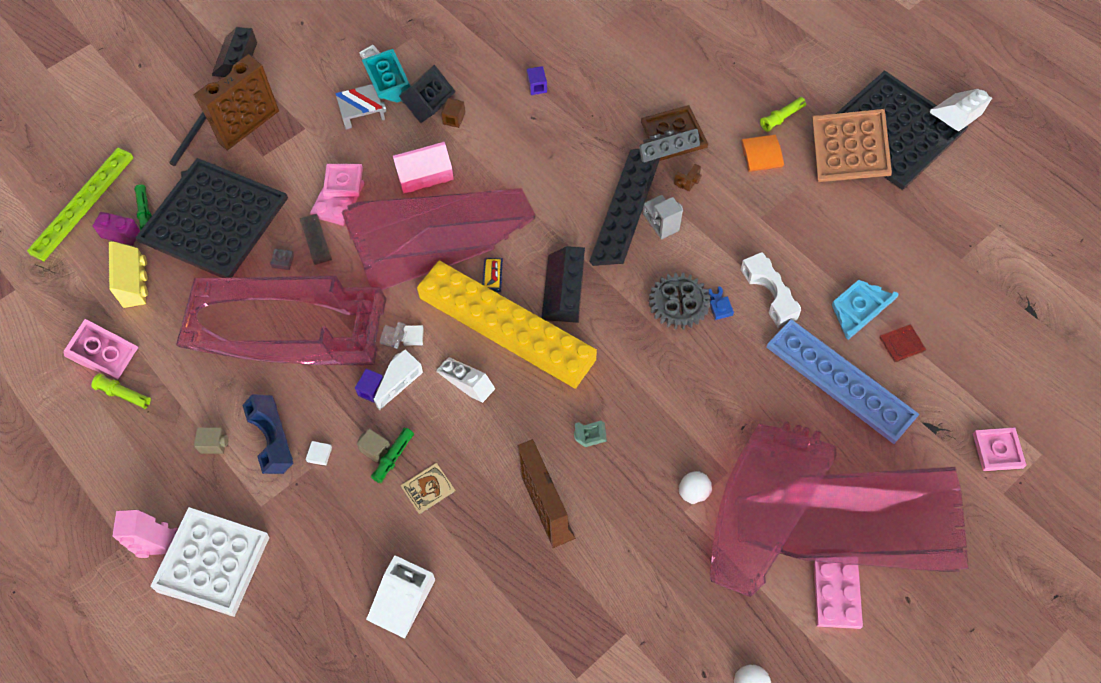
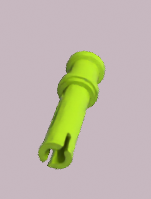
M799 97L779 111L774 110L769 116L761 118L760 125L762 129L769 132L772 130V127L782 124L785 118L806 106L805 99Z
M102 373L97 374L92 381L91 387L94 390L104 391L108 396L120 397L143 409H146V405L149 406L151 403L150 397L120 385L118 380L108 379Z

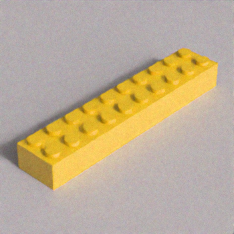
M440 260L417 286L421 300L574 389L577 388L596 361L597 349Z

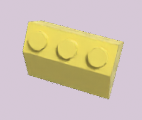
M109 242V289L123 308L146 304V296H148V290L145 285V281L148 280L145 266L147 265L146 256L142 255L138 248Z

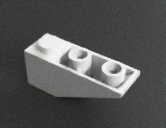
M450 357L436 370L437 373L468 396L482 403L495 390L485 373Z

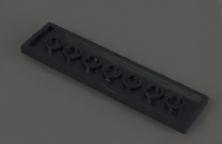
M640 148L630 150L589 261L592 266L624 264L660 158L642 162Z

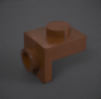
M694 164L687 175L677 172L674 184L680 189L690 191L694 184L699 183L702 177L700 174L701 166Z

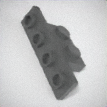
M698 129L685 132L667 130L664 131L663 135L653 134L650 135L649 139L643 140L644 143L640 144L639 148L642 162H647L700 146Z

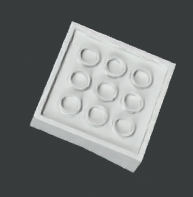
M189 507L151 587L157 593L235 617L269 540V536L266 532Z

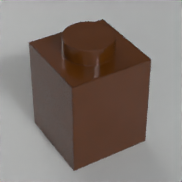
M447 99L441 113L443 125L460 127L466 113L464 101Z

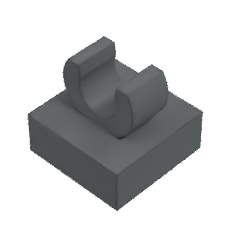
M274 249L270 263L271 267L290 270L294 258L293 251Z

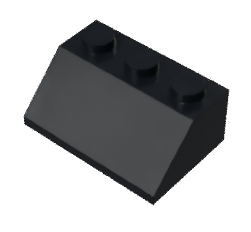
M236 27L225 37L212 76L226 77L232 71L234 64L248 54L253 56L257 40L252 28Z

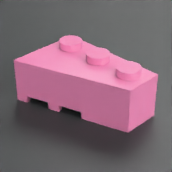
M139 510L116 511L113 537L120 544L128 548L129 551L133 552L136 557L147 558L149 555L166 554L178 528L169 529L168 523L161 522L160 525L155 522L156 518Z

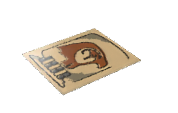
M437 463L401 485L419 514L456 491Z

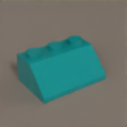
M390 49L362 59L378 97L397 103L401 102L402 100L399 95L410 86V83L394 50Z

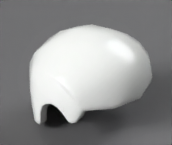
M700 471L688 473L679 484V494L683 500L691 504L705 501L712 492L710 479Z
M746 665L735 673L734 683H771V678L762 667Z

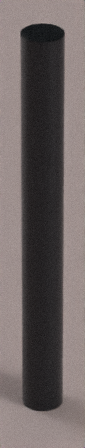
M203 112L169 161L172 166H176L207 119Z

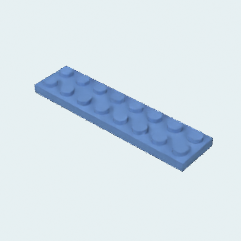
M792 319L767 344L766 348L893 444L898 441L919 416V413Z

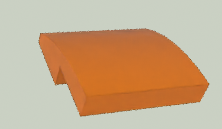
M776 135L741 140L748 172L784 166L781 148Z

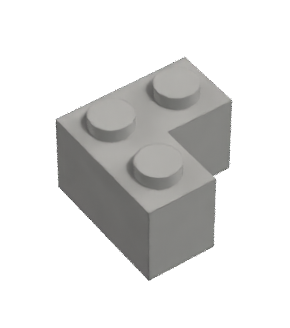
M660 195L645 202L643 215L660 239L680 231L683 208L679 202H676L674 197L666 200L663 195Z

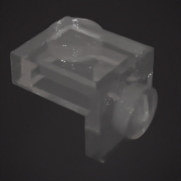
M398 322L396 328L385 325L380 344L398 349L400 341L404 342L407 331H404L405 324Z

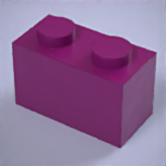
M100 212L92 225L101 238L132 246L140 232L133 219Z

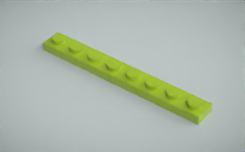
M117 148L31 245L27 252L31 256L45 261L133 160L132 154Z

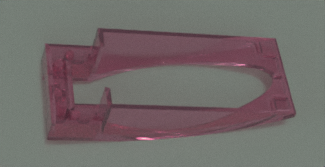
M336 276L194 278L176 345L200 352L258 361L308 365H375L378 349L375 343L380 315H384L386 297L380 287L344 288ZM246 300H290L326 307L346 315H356L352 337H333L327 327L323 326L319 340L229 341L203 327L197 320V313L203 307L217 303Z

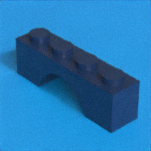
M252 394L242 406L247 422L257 426L263 432L267 441V447L257 456L262 474H284L294 463L273 395Z

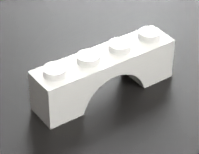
M763 252L744 259L741 272L749 284L765 286L774 296V302L771 304L769 315L778 328L782 327L791 319L793 321L798 320L801 307L791 296L790 289L781 281L780 274L773 269L770 259L766 258Z

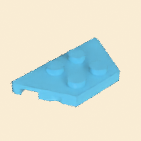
M861 280L855 282L833 301L832 307L846 339L849 340L891 304L899 294L894 291L893 293L881 290L882 287L869 285Z

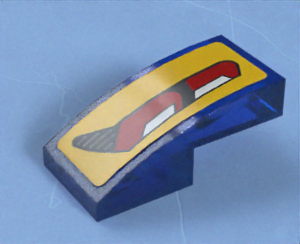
M503 258L484 259L483 285L494 292H501Z

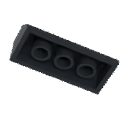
M566 246L548 255L542 319L546 321L579 323L585 247Z

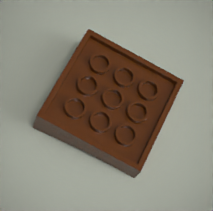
M249 54L234 64L232 71L225 78L218 82L208 83L193 94L206 116L218 143L227 151L279 112L263 65Z
M532 439L517 445L522 480L552 548L576 539L568 523V514L534 440Z

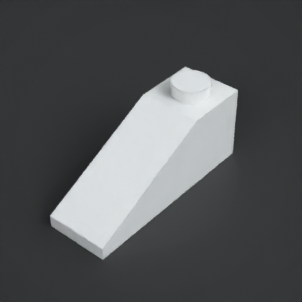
M406 350L396 354L388 366L374 398L379 410L423 373L421 364Z

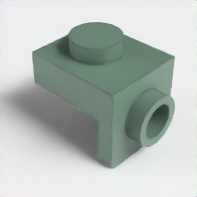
M602 420L587 425H582L579 422L575 423V440L584 447L607 442L605 423Z

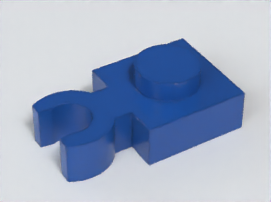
M719 286L717 289L718 294H714L712 289H709L710 308L714 319L718 320L733 316L734 311L728 296L722 298L723 289Z

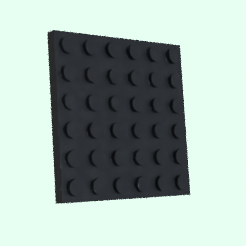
M883 71L836 113L885 109L892 174L891 176L883 177L901 190H904L968 128V126H965L960 131H957L931 114L930 111L937 106L936 104L886 71Z
M196 158L136 236V240L139 243L230 281L285 204L288 196L284 192Z

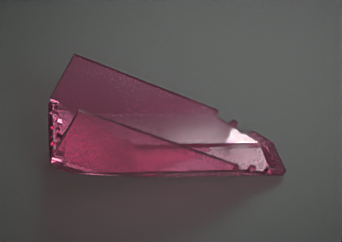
M522 188L363 201L347 206L348 209L341 212L351 240L353 239L363 266H366L364 270L372 294L428 274L439 260L450 266L494 249V245L503 238L505 240L508 239L509 234L514 230L523 228L535 219V213Z
M956 467L798 477V481L785 486L780 484L776 486L777 489L763 494L759 492L738 500V541L805 561L939 572H960V569H968L967 550H963V548L967 547L965 529H956V527L965 526L963 509L954 508L963 506L961 485Z

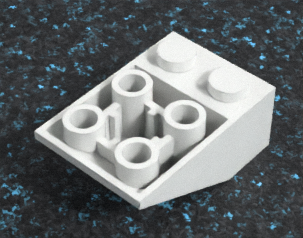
M394 556L383 576L367 620L405 638L435 582L433 573Z

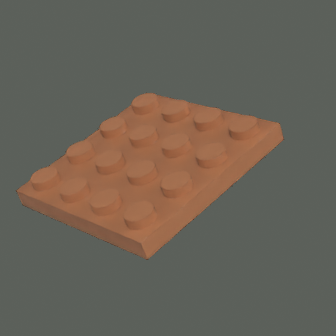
M885 109L812 117L818 182L891 176L892 170Z

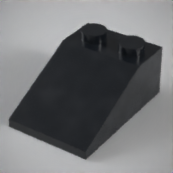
M433 65L402 92L399 97L415 118L422 123L434 115L456 91L439 69Z

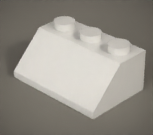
M979 89L955 93L931 109L930 113L955 130L960 131L983 114L992 97L988 96L987 92Z

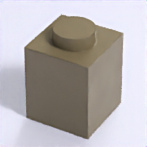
M197 428L194 447L200 454H224L225 447L228 446V435H226L222 428Z
M371 429L363 433L357 443L360 452L378 464L381 457H384L390 449L389 442Z

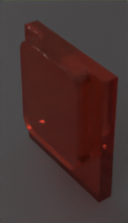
M911 324L879 337L894 362L926 351L925 346Z

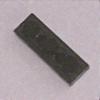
M313 214L300 218L314 265L332 260L318 215Z

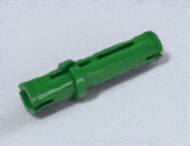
M139 184L135 186L134 190L138 209L136 216L139 219L141 231L152 217L148 206L146 186Z
M405 427L402 429L387 454L381 457L378 467L370 476L374 481L381 484L387 473L395 467L396 460L414 436L413 431Z

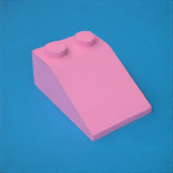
M85 319L65 348L64 356L82 366L118 380L137 351L138 346Z

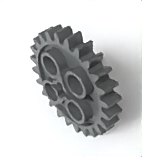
M674 273V277L667 274L666 280L661 277L660 283L655 282V286L651 288V294H649L651 313H655V319L661 318L660 324L665 321L667 322V327L674 324V329H677L678 325H681L683 330L685 325L692 328L693 322L698 325L700 320H704L705 314H708V308L710 307V295H707L708 289H703L704 283L698 284V278L691 280L692 275L685 278L684 273H682L681 277H678L677 273ZM676 287L679 288V292H680V294H679L680 303H682L681 311H682V314H683V315H681V314H680V311H679V306H680V305H679V299L677 298L678 291H677V288H676Z

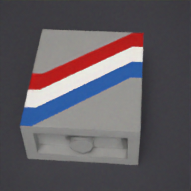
M373 84L335 93L345 129L352 128L350 119L380 112L381 119L385 120L384 112H387L384 102H380L383 98L378 97Z

